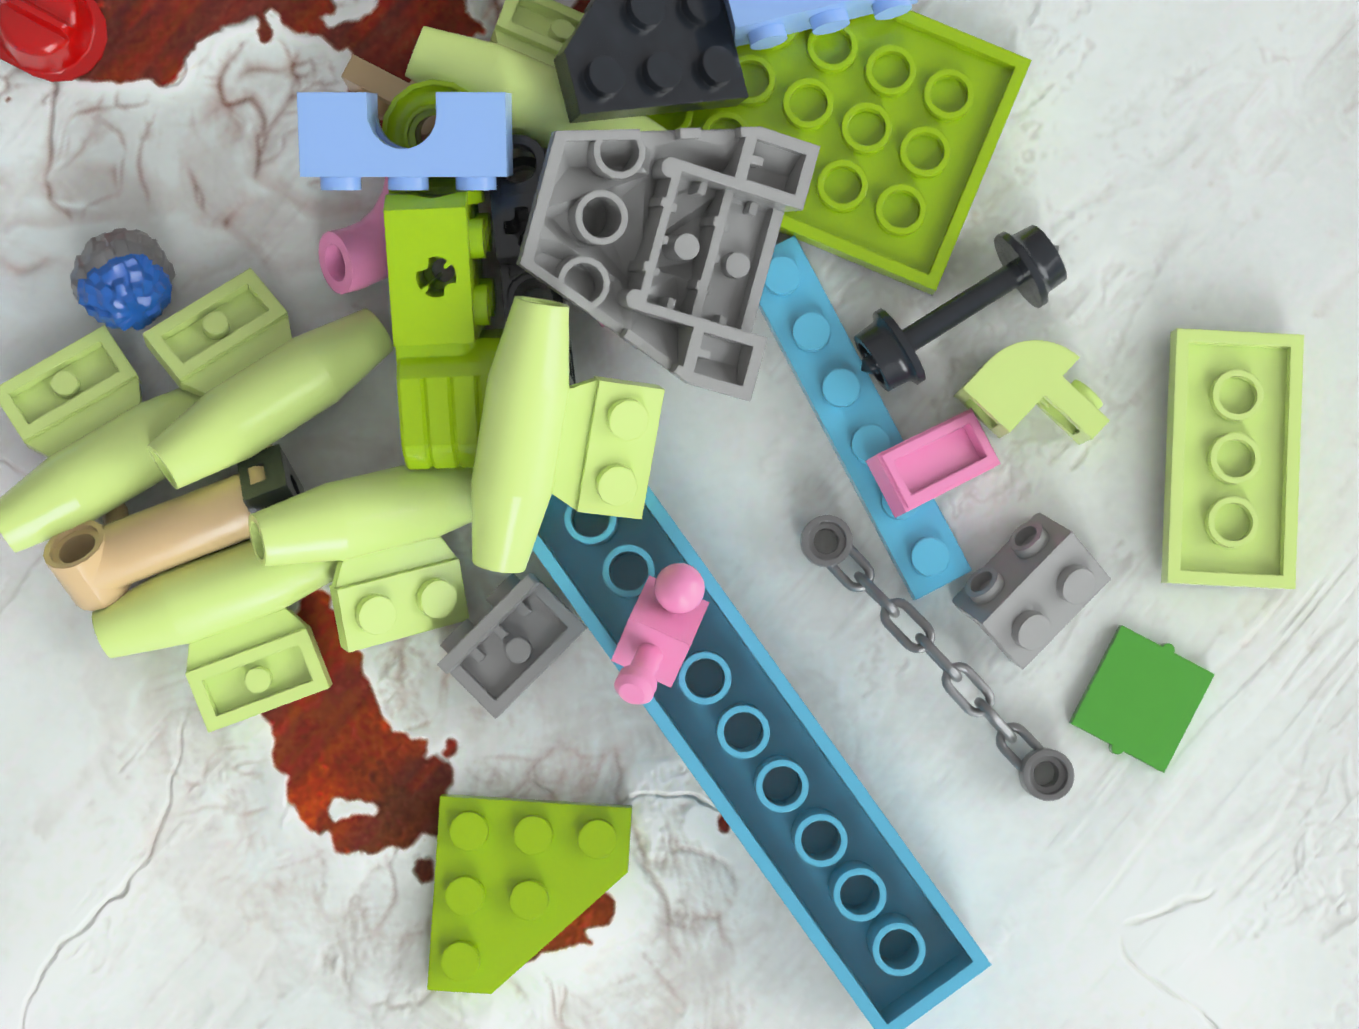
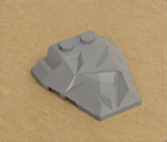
M761 126L710 130L679 128L662 131H640V129L553 131L516 264L583 312L605 325L627 343L666 368L684 383L751 401L768 339L751 332L784 212L803 210L820 146Z

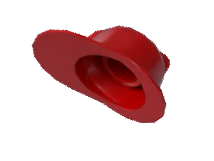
M0 0L1 60L34 77L50 82L73 81L89 73L103 57L108 41L107 24L96 1Z

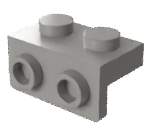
M1037 513L1027 523H1024L1013 532L1010 540L983 568L970 576L965 587L953 598L952 602L962 613L981 627L1010 661L1023 670L1111 578L1072 531L1045 515Z
M514 573L507 577L486 599L493 609L476 626L469 619H466L440 645L448 654L437 665L446 674L450 673L495 719L588 628L533 573H528L522 580Z

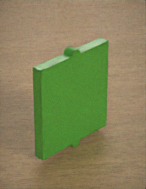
M1119 625L1069 723L1108 743L1111 753L1118 755L1125 752L1165 773L1215 674L1174 653L1175 648L1172 644L1163 643L1159 645L1125 626Z

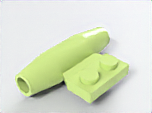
M505 0L490 41L423 26L405 73L406 77L416 83L435 79L454 82L468 92L512 93V135H526L536 140L545 149L548 148L553 131L666 130L647 116L569 123L554 58L564 42L572 35L584 13L554 0Z
M249 268L142 333L146 347L182 391L186 390L201 397L147 445L149 453L162 474L176 489L247 460L338 402L393 351L390 336L375 314L369 309L364 308L292 338L288 312L255 272Z
M515 296L488 374L471 480L472 562L474 565L486 570L501 573H521L526 570L552 494L577 512L642 520L665 389L656 384L594 376V378L569 386V306L567 304L535 297Z
M105 325L0 385V405L29 449L47 458L0 497V533L15 553L47 541L51 537L73 529L86 521H95L164 480L165 476L151 457L147 445L201 398L189 391H182L178 388L142 402V382Z
M401 465L321 484L249 515V533L255 555L262 566L338 561L332 585H329L340 645L347 652H353L463 622L469 619L460 560L441 536L472 522L471 480L474 467L462 468L458 465L456 468L436 469L432 466L430 469L409 470L406 465Z
M251 539L158 573L128 590L126 594L112 605L92 612L94 631L103 651L110 658L189 644L185 675L207 731L210 733L326 690L332 686L333 683L310 625H307L288 606L332 582L338 561L262 566L255 555Z

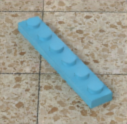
M794 235L775 245L759 309L911 598L917 600L971 572L972 569L935 499L896 518L894 517L866 460L903 442V439L869 374L861 371L862 361L796 236Z

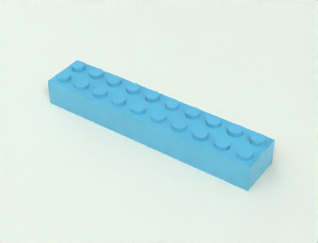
M648 486L642 520L577 512L552 494L532 550L610 659L613 657L626 623L649 575L657 578L662 569L674 563L691 565L701 574L705 585L703 600L710 603L672 687L670 688L657 682V689L652 700L643 704V706L874 1029H905L990 967L992 964ZM613 662L618 671H620L624 667Z

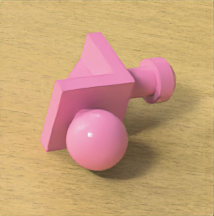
M674 563L662 569L657 578L649 575L630 614L611 661L624 666L619 671L614 687L617 694L628 703L642 705L650 702L657 689V682L671 688L710 603L703 600L705 592L704 580L698 570L691 565Z

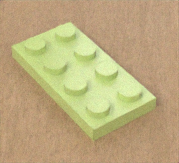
M1176 328L1170 332L1161 583L1296 589L1304 335Z

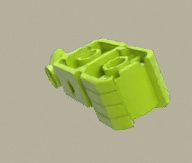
M435 79L411 84L393 98L383 116L382 130L392 142L406 148L417 146L423 142L421 129L424 122L429 117L436 115V92L468 91L454 82ZM429 177V190H389V193L385 195L383 213L393 346L396 348L397 361L396 380L401 446L404 461L409 470L430 469L432 466L436 469L456 468L458 465L462 468L474 467L488 374L504 330L484 329L486 325H490L491 317L496 316L494 278H483L482 258H486V253L492 251L490 213H479L478 203L485 201L484 190H456V177ZM438 259L447 260L443 267L446 269L452 265L455 269L454 276L448 281L441 280L443 272L441 271L435 275L432 270L435 261Z

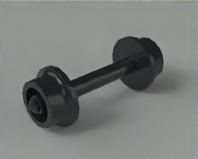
M1031 225L1013 235L1003 231L994 238L995 249L1003 267L903 330L882 308L878 309L872 315L873 323L854 336L856 347L862 357L861 371L872 374L888 392L908 381L918 385L926 379V376L915 351L1017 288L1032 306L1041 308L1049 302L1048 293L1067 279L1065 265L1058 253L1059 246L1054 245L1046 234L1035 225Z

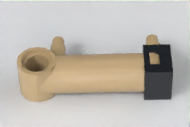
M280 444L270 445L255 456L237 463L238 474L129 515L128 508L124 503L103 516V525L94 520H89L73 529L55 535L46 544L43 557L47 566L76 606L89 611L104 609L126 594L132 583L249 539L248 520L250 514L304 492V488Z

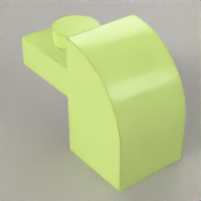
M1023 341L1002 349L984 363L954 395L967 409L972 408L976 417L998 438L1010 433L1035 405L1079 445L1092 440L1110 421L1099 410L1103 406L1101 399L1088 386L1079 380H1074L1070 384L1063 377L1080 357L1068 348L1049 341Z

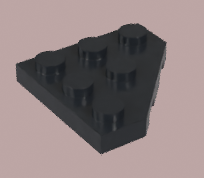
M590 0L584 10L585 14L574 32L564 42L554 58L569 123L733 107L749 97L724 0Z

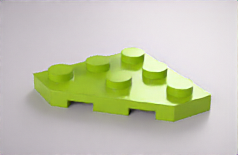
M442 794L439 805L427 990L492 994L626 875L629 869L632 805Z

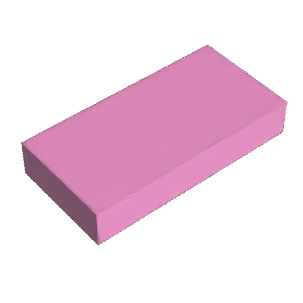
M972 408L866 460L895 518L1001 464Z

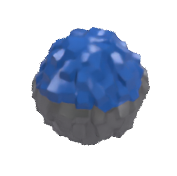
M117 228L112 232L92 237L85 244L81 255H77L75 258L70 280L73 295L78 304H81L86 309L88 315L94 317L98 323H105L106 327L126 331L133 328L139 331L161 316L163 310L170 304L172 280L176 274L173 264L168 261L156 239H151L147 233L138 229L127 230L126 228Z

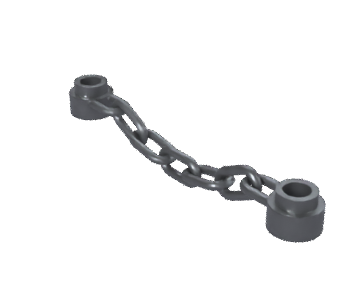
M823 515L811 520L804 527L800 537V546L804 556L811 563L826 567L848 590L853 592L865 591L882 607L880 611L881 622L897 641L910 652H926L943 670L942 686L949 696L969 716H984L996 729V746L1019 771L1020 783L1027 793L1043 801H1055L1064 797L1072 788L1075 777L1074 768L1070 760L1059 751L1044 748L1021 724L1015 722L1006 723L993 709L995 702L994 693L974 669L963 662L951 663L934 645L935 631L932 625L916 608L905 599H889L873 583L874 569L869 561L853 546L851 530L843 520L832 515ZM829 530L836 536L837 545L832 553L823 554L815 548L814 536L818 531ZM848 555L865 572V574L859 571L855 572L854 579L857 583L853 582L837 565L845 560ZM897 607L902 608L925 632V635L922 633L915 635V640L918 644L913 643L890 619V616L893 618L899 617L900 611ZM960 672H963L985 696V700L981 697H977L974 700L977 708L973 707L951 683V679L957 683L962 680ZM1014 732L1018 733L1033 749L1022 760L1005 743V739L1009 743L1017 741V736ZM1048 761L1054 768L1053 779L1045 785H1039L1034 779V769L1039 763Z

